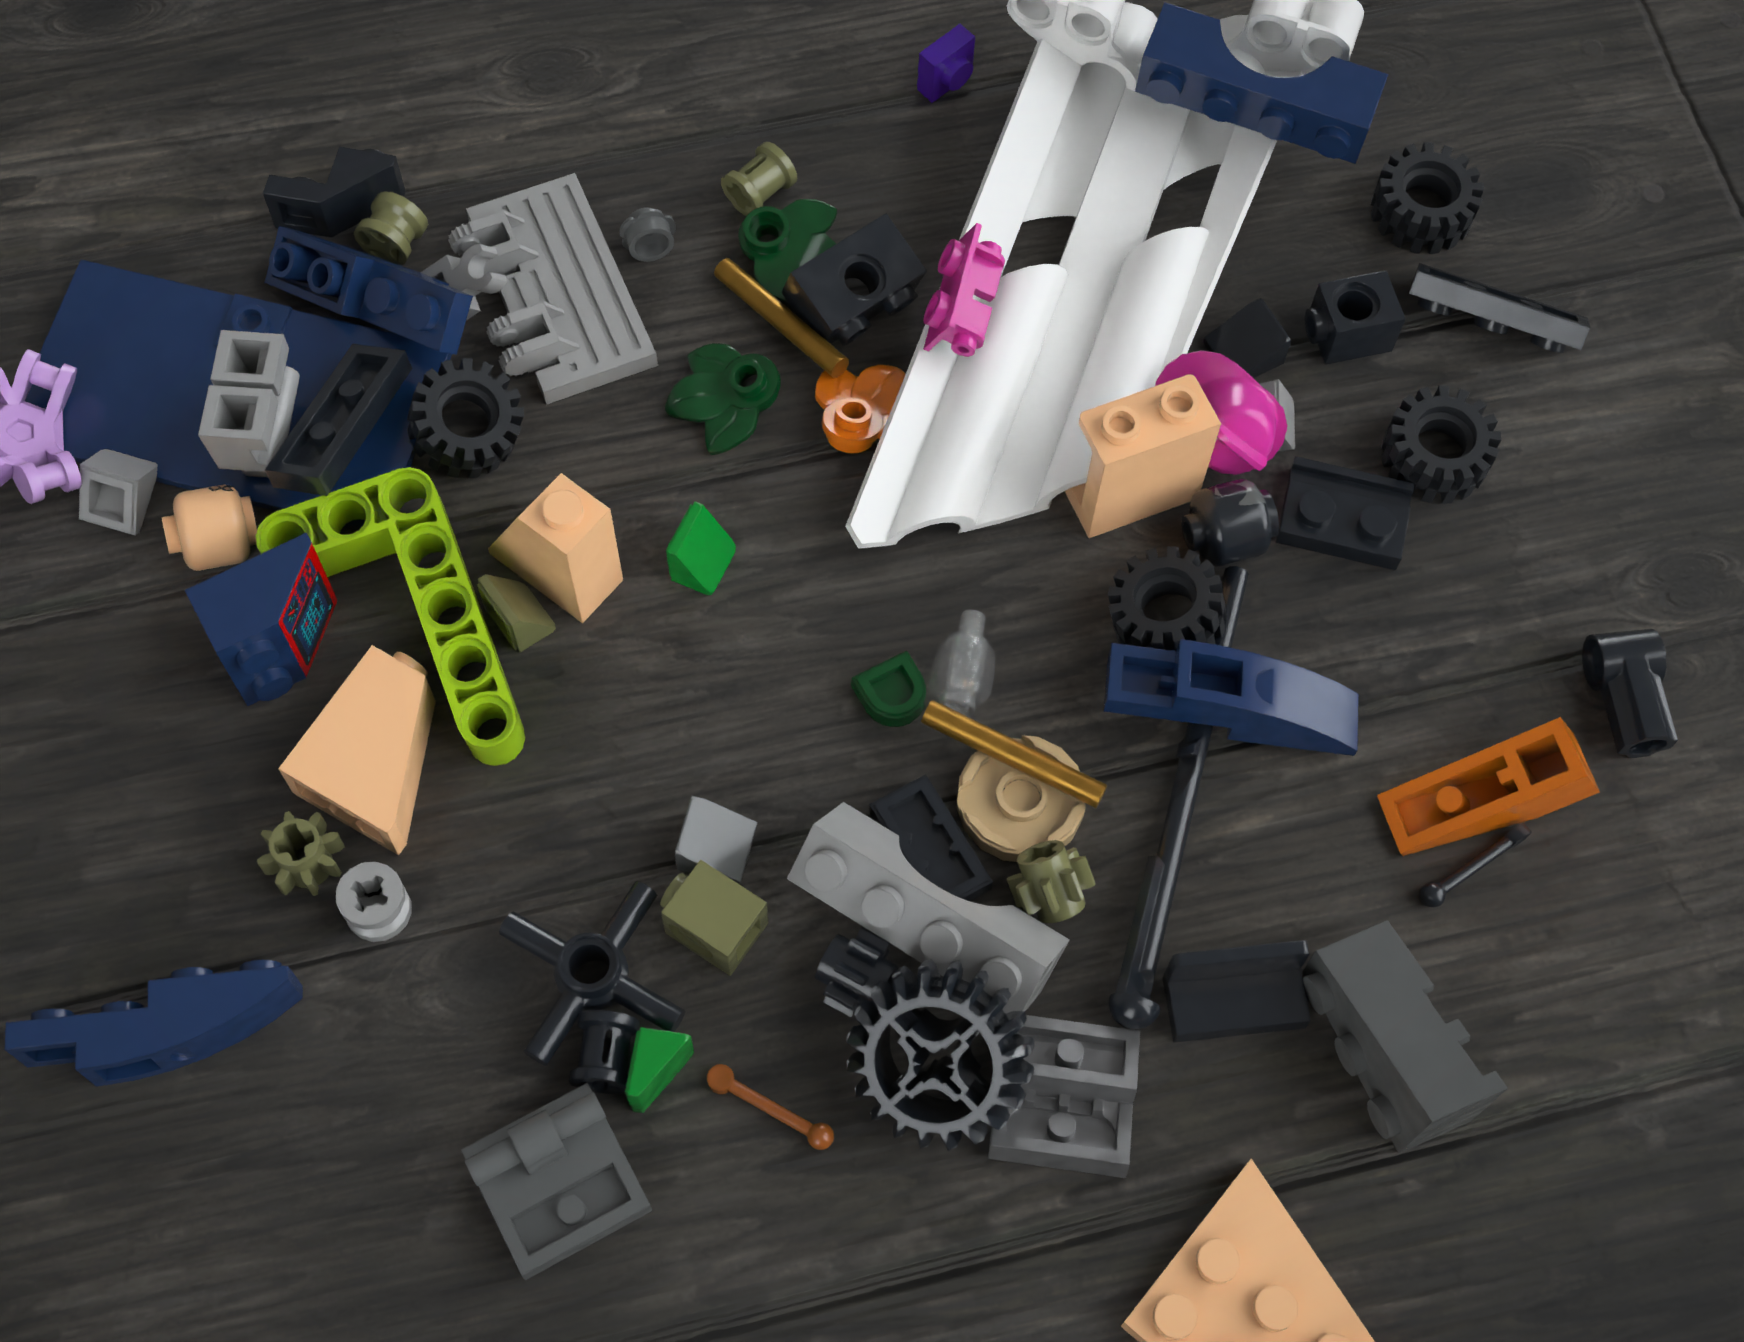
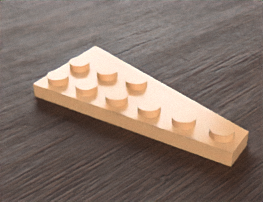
M1252 1159L1245 1165L1121 1325L1138 1342H1375Z

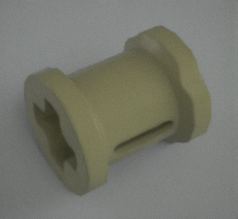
M763 142L755 150V157L738 171L731 170L721 178V186L724 194L740 213L747 216L754 209L763 207V203L779 189H790L797 182V172L793 163L782 149L771 142Z

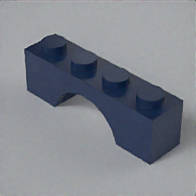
M1164 2L1142 57L1135 92L1149 96L1160 103L1174 104L1204 114L1218 122H1229L1262 133L1267 138L1273 140H1283L1317 151L1328 158L1341 159L1356 164L1389 74L1332 56L1316 70L1301 76L1284 78L1264 75L1246 67L1232 55L1224 42L1219 19Z

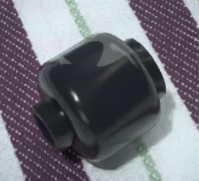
M1238 479L1197 491L1191 499L1190 514L1182 516L1181 519L1182 533L1188 549L1192 551L1199 550L1202 557L1215 567L1259 557L1267 552L1271 538L1277 536L1279 531L1278 513L1272 496L1267 490H1259L1254 483L1246 479Z

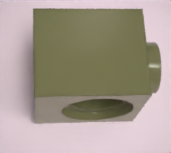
M701 859L688 876L682 872L673 879L660 902V906L664 908L661 915L665 933L729 976L733 974L769 924L766 901Z

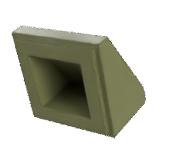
M488 574L478 578L479 583L477 586L486 612L515 651L518 650L521 653L554 632L556 629L555 623L524 583Z

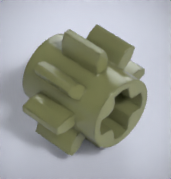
M288 811L284 814V822L280 823L273 832L270 830H263L261 832V836L269 846L270 853L257 859V863L265 875L278 873L275 884L284 895L290 893L294 886L307 888L313 896L318 895L319 884L324 882L329 875L340 877L342 873L331 854L340 852L345 848L344 842L338 832L325 834L327 824L321 813H314L309 821L295 818ZM305 847L306 857L298 860L297 850Z
M1058 840L1041 842L1021 852L1017 857L1021 873L1007 878L1016 906L1023 907L1024 912L1028 915L1037 913L1038 919L1043 923L1061 922L1077 915L1084 909L1086 904L1082 890L1096 885L1086 856H1079L1077 848L1066 851L1064 843Z

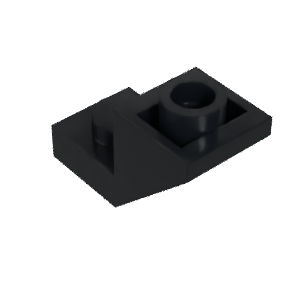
M339 146L326 184L318 183L306 177L288 178L269 174L263 196L275 228L278 229L279 226H283L307 234L332 238L357 225L361 220L370 218L372 215L371 205L378 193L393 192L404 197L406 190L396 156L388 155L375 149L358 150Z

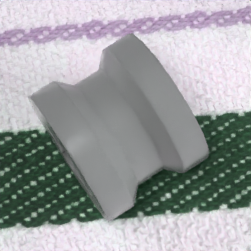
M379 862L360 863L350 868L340 878L336 888V904L351 931L361 939L371 942L387 941L397 936L407 926L412 914L411 899L397 872L388 865ZM380 888L382 889L380 895H374L370 898L364 895L365 893L369 894L377 892Z

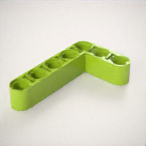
M411 467L396 469L330 492L328 496L322 495L276 511L261 522L256 533V545L261 554L307 533L327 577L397 553L457 728L476 759L483 764L493 766L507 764L518 756L523 749L525 741L524 727L445 507L429 475L420 469ZM411 499H425V503L417 511L412 513L400 512L402 506ZM357 519L365 520L364 525L355 533L348 535L340 534L341 529L346 523ZM434 552L445 553L444 559L435 567L426 569L418 567L420 561L426 555ZM456 606L465 608L464 615L455 623L447 625L437 623L439 616L446 609ZM472 662L486 664L484 672L477 679L468 682L457 680L458 672L463 666ZM499 718L507 721L504 731L496 738L484 740L476 737L478 729L487 720Z

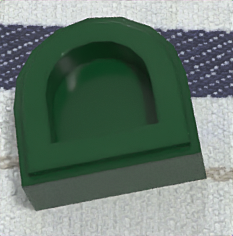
M907 650L851 679V687L866 712L874 721L884 726L900 727L910 724L920 716L925 707L926 684Z

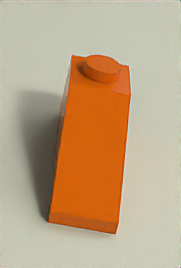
M1559 717L1380 793L1377 797L1399 852L1405 856L1536 819L1600 793L1574 733L1563 719Z

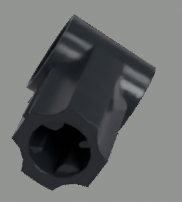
M1643 629L1587 636L1582 650L1584 675L1592 690L1601 691L1617 753L1627 755L1628 758H1639L1671 749L1678 741L1662 685L1666 673V652L1659 633L1654 629Z

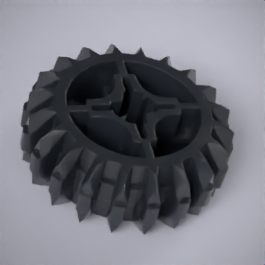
M931 959L923 961L918 968L917 976L907 966H902L892 975V984L884 980L878 981L870 990L872 1001H862L854 1013L856 1020L861 1025L853 1026L847 1034L846 1043L858 1051L853 1053L847 1060L846 1071L866 1075L856 1085L855 1097L866 1098L875 1096L877 1102L870 1111L871 1121L882 1119L887 1113L896 1119L892 1129L894 1138L903 1136L908 1127L918 1130L917 1140L920 1149L930 1145L935 1133L940 1134L944 1145L949 1151L958 1146L962 1132L976 1145L984 1140L988 1132L987 1124L997 1130L1002 1129L1010 1118L1008 1108L1019 1109L1026 1097V1093L1021 1085L1029 1083L1034 1074L1033 1065L1023 1059L1031 1055L1035 1047L1034 1040L1026 1035L1015 1034L1023 1028L1027 1020L1025 1011H1012L1009 1013L1003 1011L1004 1006L1011 997L1009 988L999 989L993 996L989 995L983 990L989 978L986 971H979L971 983L962 980L963 968L960 960L951 962L943 977L940 976L936 964ZM918 1008H943L961 1016L954 1020H943L937 1018L927 1008L922 1011ZM891 1026L901 1036L898 1043L903 1047L908 1056L909 1066L902 1075L897 1069L891 1054ZM979 1033L982 1034L991 1053L993 1073L990 1084L979 1073L982 1066L976 1061L971 1051L970 1045ZM955 1040H959L950 1054L951 1057L946 1055L939 1060L934 1059L926 1068H922L930 1052L935 1053L941 1048L946 1049ZM929 1089L939 1090L948 1095L952 1100L931 1097L922 1093V1091Z

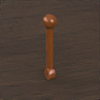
M717 1064L708 1071L707 1082L714 1093L726 1094L730 1092L806 1135L809 1144L814 1149L824 1150L833 1143L834 1131L828 1124L822 1122L812 1124L735 1080L732 1069L727 1065Z

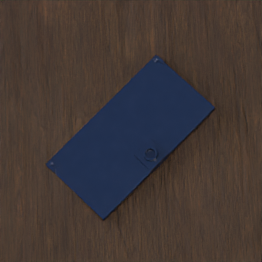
M80 260L40 350V361L60 369L64 363L77 368L71 393L63 409L64 451H69L75 462L82 463L100 450L108 449L158 464L156 482L188 490L223 484L231 485L238 491L240 497L250 496L253 506L274 511L322 496L273 488L268 477L246 476L241 470L219 469L199 438L198 434L208 387L213 385L210 378L221 330L284 334L289 347L286 366L293 368L300 374L289 434L352 344L405 350L412 366L411 372L330 492L396 469L411 467L416 454L414 451L416 438L409 440L407 428L410 420H407L414 391L418 382L422 384L424 374L433 368L438 373L441 362L450 360L452 354L436 351L398 334L293 310L290 306L239 294L229 295ZM32 384L25 402L46 409L52 391ZM352 520L346 523L343 528L358 531L364 525L365 520Z

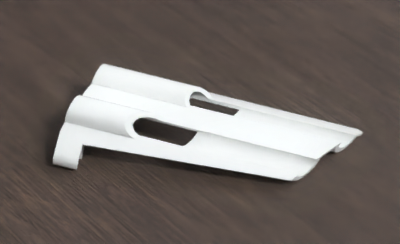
M1125 0L1008 1V14L1024 31L1037 40V44L959 240L976 223L981 224L982 228L978 242L992 241L997 243L1002 248L1001 254L1005 258V268L1022 222L1057 216H1073L1076 219L1058 265L1040 264L1028 266L1000 277L996 296L991 302L973 295V299L992 307L984 344L981 348L975 350L974 355L965 357L954 353L951 350L952 344L945 340H941L929 352L924 350L929 326L925 324L845 526L858 549L896 545L905 535L929 525L955 523L960 526L958 533H963L1049 509L1052 499L1058 494L1072 487L1084 484L1087 481L1092 450L1079 426L1080 414L1086 410L1154 387L1157 378L1165 366L1180 355L1188 352L1277 140L1267 138L1262 133L1229 122L1212 120L1204 114L1174 104L1157 102L1149 96L1135 92L1142 57L1157 22V17L1154 13L1145 7L1128 2L1125 3ZM1254 0L1249 15H1234L1220 19L1224 42L1238 61L1258 73L1286 78L1310 73L1322 66L1332 56L1349 61L1363 21L1364 10L1357 0ZM1221 164L1200 227L1173 229L1146 240L1163 190L1189 174L1209 166Z

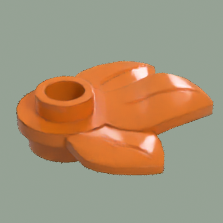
M875 365L864 369L859 376L846 370L841 376L833 378L824 370L816 383L815 399L824 409L822 428L830 445L845 453H860L869 449L876 439H880L905 377V372L895 366Z

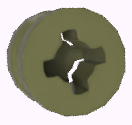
M393 192L378 193L371 205V217L361 220L354 231L355 240L368 254L398 265H404L412 252L410 243L412 240L420 239L429 225L427 217L413 202Z

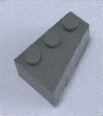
M1388 920L1316 950L1303 969L1305 974L1303 978L1304 989L1311 1006L1318 1014H1326L1337 1035V1038H1335V1049L1341 1064L1351 1076L1358 1075L1370 1098L1367 1101V1109L1374 1127L1384 1139L1391 1138L1398 1153L1471 1122L1508 1089L1496 1071L1483 1076L1461 1045L1470 1041V1034L1459 1019L1447 1024L1443 1021L1427 996V993L1433 991L1434 984Z

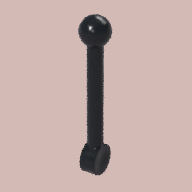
M1524 822L1518 824L1503 838L1439 883L1429 882L1424 884L1419 892L1421 902L1431 908L1441 906L1445 901L1446 893L1510 848L1520 844L1532 833Z

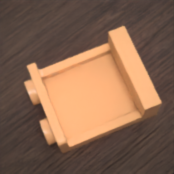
M1185 375L1086 410L1080 414L1079 426L1091 447L1092 456L1086 483L1066 490L1065 493L1088 538L1191 502L1193 495L1201 490L1221 422L1194 375Z

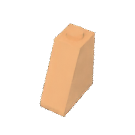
M562 473L488 548L490 555L582 624L623 581L610 508Z
M372 645L278 769L292 793L399 855L407 844L436 701L426 678L428 673L419 662L402 652H396L392 657Z

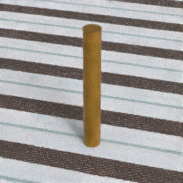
M725 258L718 263L714 276L829 375L837 378L846 371L849 365L847 357L730 258Z
M934 700L929 703L922 717L921 723L1094 808H1097L1106 791L1107 784Z

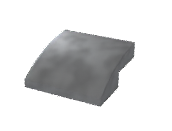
M1025 1015L1027 1020L1023 1028L1015 1034L1026 1035L1034 1040L1035 1047L1031 1055L1023 1058L1033 1065L1034 1074L1029 1083L1021 1085L1026 1093L1019 1109L1008 1108L1010 1118L1002 1129L997 1130L991 1127L988 1159L1126 1178L1130 1165L1132 1114L1138 1081L1140 1031Z

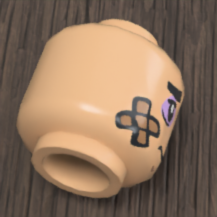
M223 484L180 492L173 501L174 515L161 517L169 554L182 552L187 566L196 571L242 563L250 555V546L256 545L257 526L250 496L240 497L238 491L231 485Z

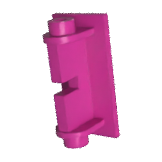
M976 223L959 241L956 239L950 240L940 257L938 272L943 274L940 290L935 292L926 308L923 320L924 324L929 326L923 348L928 352L941 340H945L952 344L951 350L954 353L969 357L974 355L975 350L981 348L984 344L992 307L973 299V295L988 302L995 298L1005 258L1001 254L1002 248L997 243L992 241L978 242L982 225Z

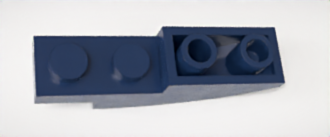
M283 226L278 228L264 282L338 314L360 318L436 351L455 355L458 352L473 298L472 295L449 287V283Z
M1180 639L1176 651L1117 643L1111 644L1107 661L1104 712L1228 728V740L1355 756L1357 752L1359 694L1332 679L1282 660L1216 644Z
M273 960L248 961L240 965V971L214 974L212 970L207 968H181L171 972V978L148 980V1007L146 1008L138 1002L117 1001L102 1005L101 1012L75 1015L74 1012L65 1009H43L33 1012L31 1020L6 1022L5 1051L27 1068L75 1062V1070L96 1087L135 1081L192 1064L243 1041L275 1021L303 998V985L289 966H282L281 963Z

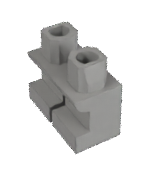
M221 330L210 378L213 385L208 387L198 434L219 469L241 470L246 476L268 477L265 468L288 437L300 374L293 368L286 366L289 347L284 334Z

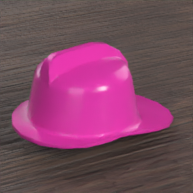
M1200 350L1182 354L1168 363L1157 378L1155 386L1185 375H1194L1221 422L1208 468L1221 474L1232 475L1249 472L1253 469L1261 471L1267 465V461L1272 459L1283 445L1288 427L1284 409L1276 398L1242 367L1220 353Z

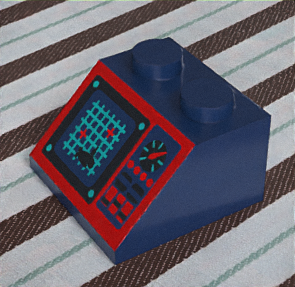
M307 533L185 590L215 652L247 706L260 700L269 701L279 698L287 693L293 684L307 677L338 601Z

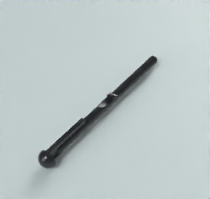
M1229 566L1224 571L1222 588L1227 619H1224L1225 631L1222 638L1214 636L1216 645L1232 648L1249 575L1247 570L1241 567ZM1188 723L1185 737L1178 745L1176 756L1180 759L1157 855L1148 856L1116 992L1109 996V1010L1112 1017L1119 1025L1127 1029L1139 1030L1150 1026L1157 1019L1161 1010L1157 1003L1150 1000V995L1213 730L1211 725Z

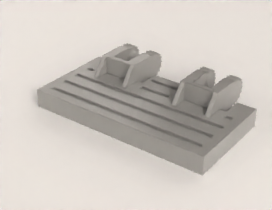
M575 173L466 208L469 219L468 224H462L451 231V234L448 235V241L454 253H458L459 256L464 254L469 247L476 244L493 247L497 250L498 255L485 264L484 274L494 272L506 275L508 282L499 291V294L507 310V315L500 316L494 319L493 322H490L486 332L490 342L497 347L519 343L517 346L513 345L510 348H506L507 350L499 356L500 360L498 361L505 374H509V376L515 375L516 377L520 374L523 375L525 372L530 373L558 363L535 372L538 386L547 405L658 366L656 351Z

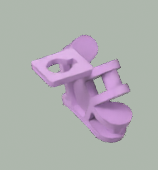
M27 349L18 366L12 388L0 367V487L13 478L22 497L27 503L32 504L44 500L45 491L60 487L64 492L80 489L82 480L75 459L69 451H64L63 409L71 393L77 368L66 363L63 364L61 369L40 361V353ZM32 384L52 391L46 409L25 402Z

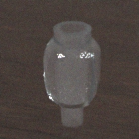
M966 610L961 614L959 629L951 632L937 650L929 679V689L938 703L969 718H972L975 714V709L988 699L995 676V653L989 641L983 636L986 617L977 610Z

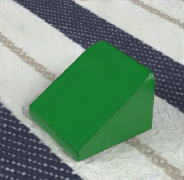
M694 502L693 505L690 504L666 548L668 569L671 581L705 595H712L736 552V545L705 506L698 502Z
M644 1027L637 1031L625 1090L633 1112L644 1113L690 1060L694 1053L690 1035Z

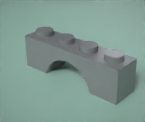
M845 802L813 824L787 877L792 883L919 962L923 963L925 960L932 959L942 976H944L951 962L959 960L963 968L962 980L971 983L979 971H986L989 978L983 990L989 995L993 996L999 989L1009 988L1011 997L1003 1008L1005 1013L1026 1011L1041 993L1069 942L1068 938L1014 905L987 906L977 904L939 888L917 872L906 860L900 849L899 835Z

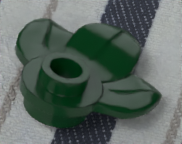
M798 199L782 210L771 206L756 208L741 223L738 233L739 244L743 253L754 261L755 279L779 301L788 303L781 292L792 271L836 245L825 233L835 221L837 208L816 199ZM766 234L777 237V239L770 242L759 241V238Z
M722 343L704 345L688 354V362L694 374L684 377L673 387L667 398L665 411L669 416L676 419L705 422L706 447L711 455H716L735 448L754 433L759 412L769 408L778 396L781 378L775 364L764 355L754 353L741 355L730 345ZM757 375V379L752 385L747 387L741 386L748 377Z

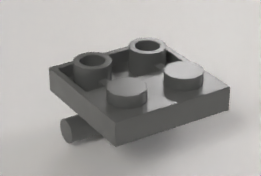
M588 1083L461 1149L466 1159L464 1160L475 1184L479 1186L512 1257L525 1280L652 1211L651 1205L622 1151L595 1093L592 1092Z

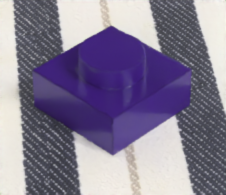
M958 24L919 53L917 90L931 103L949 90L955 91L961 88L973 72L975 36L963 25Z

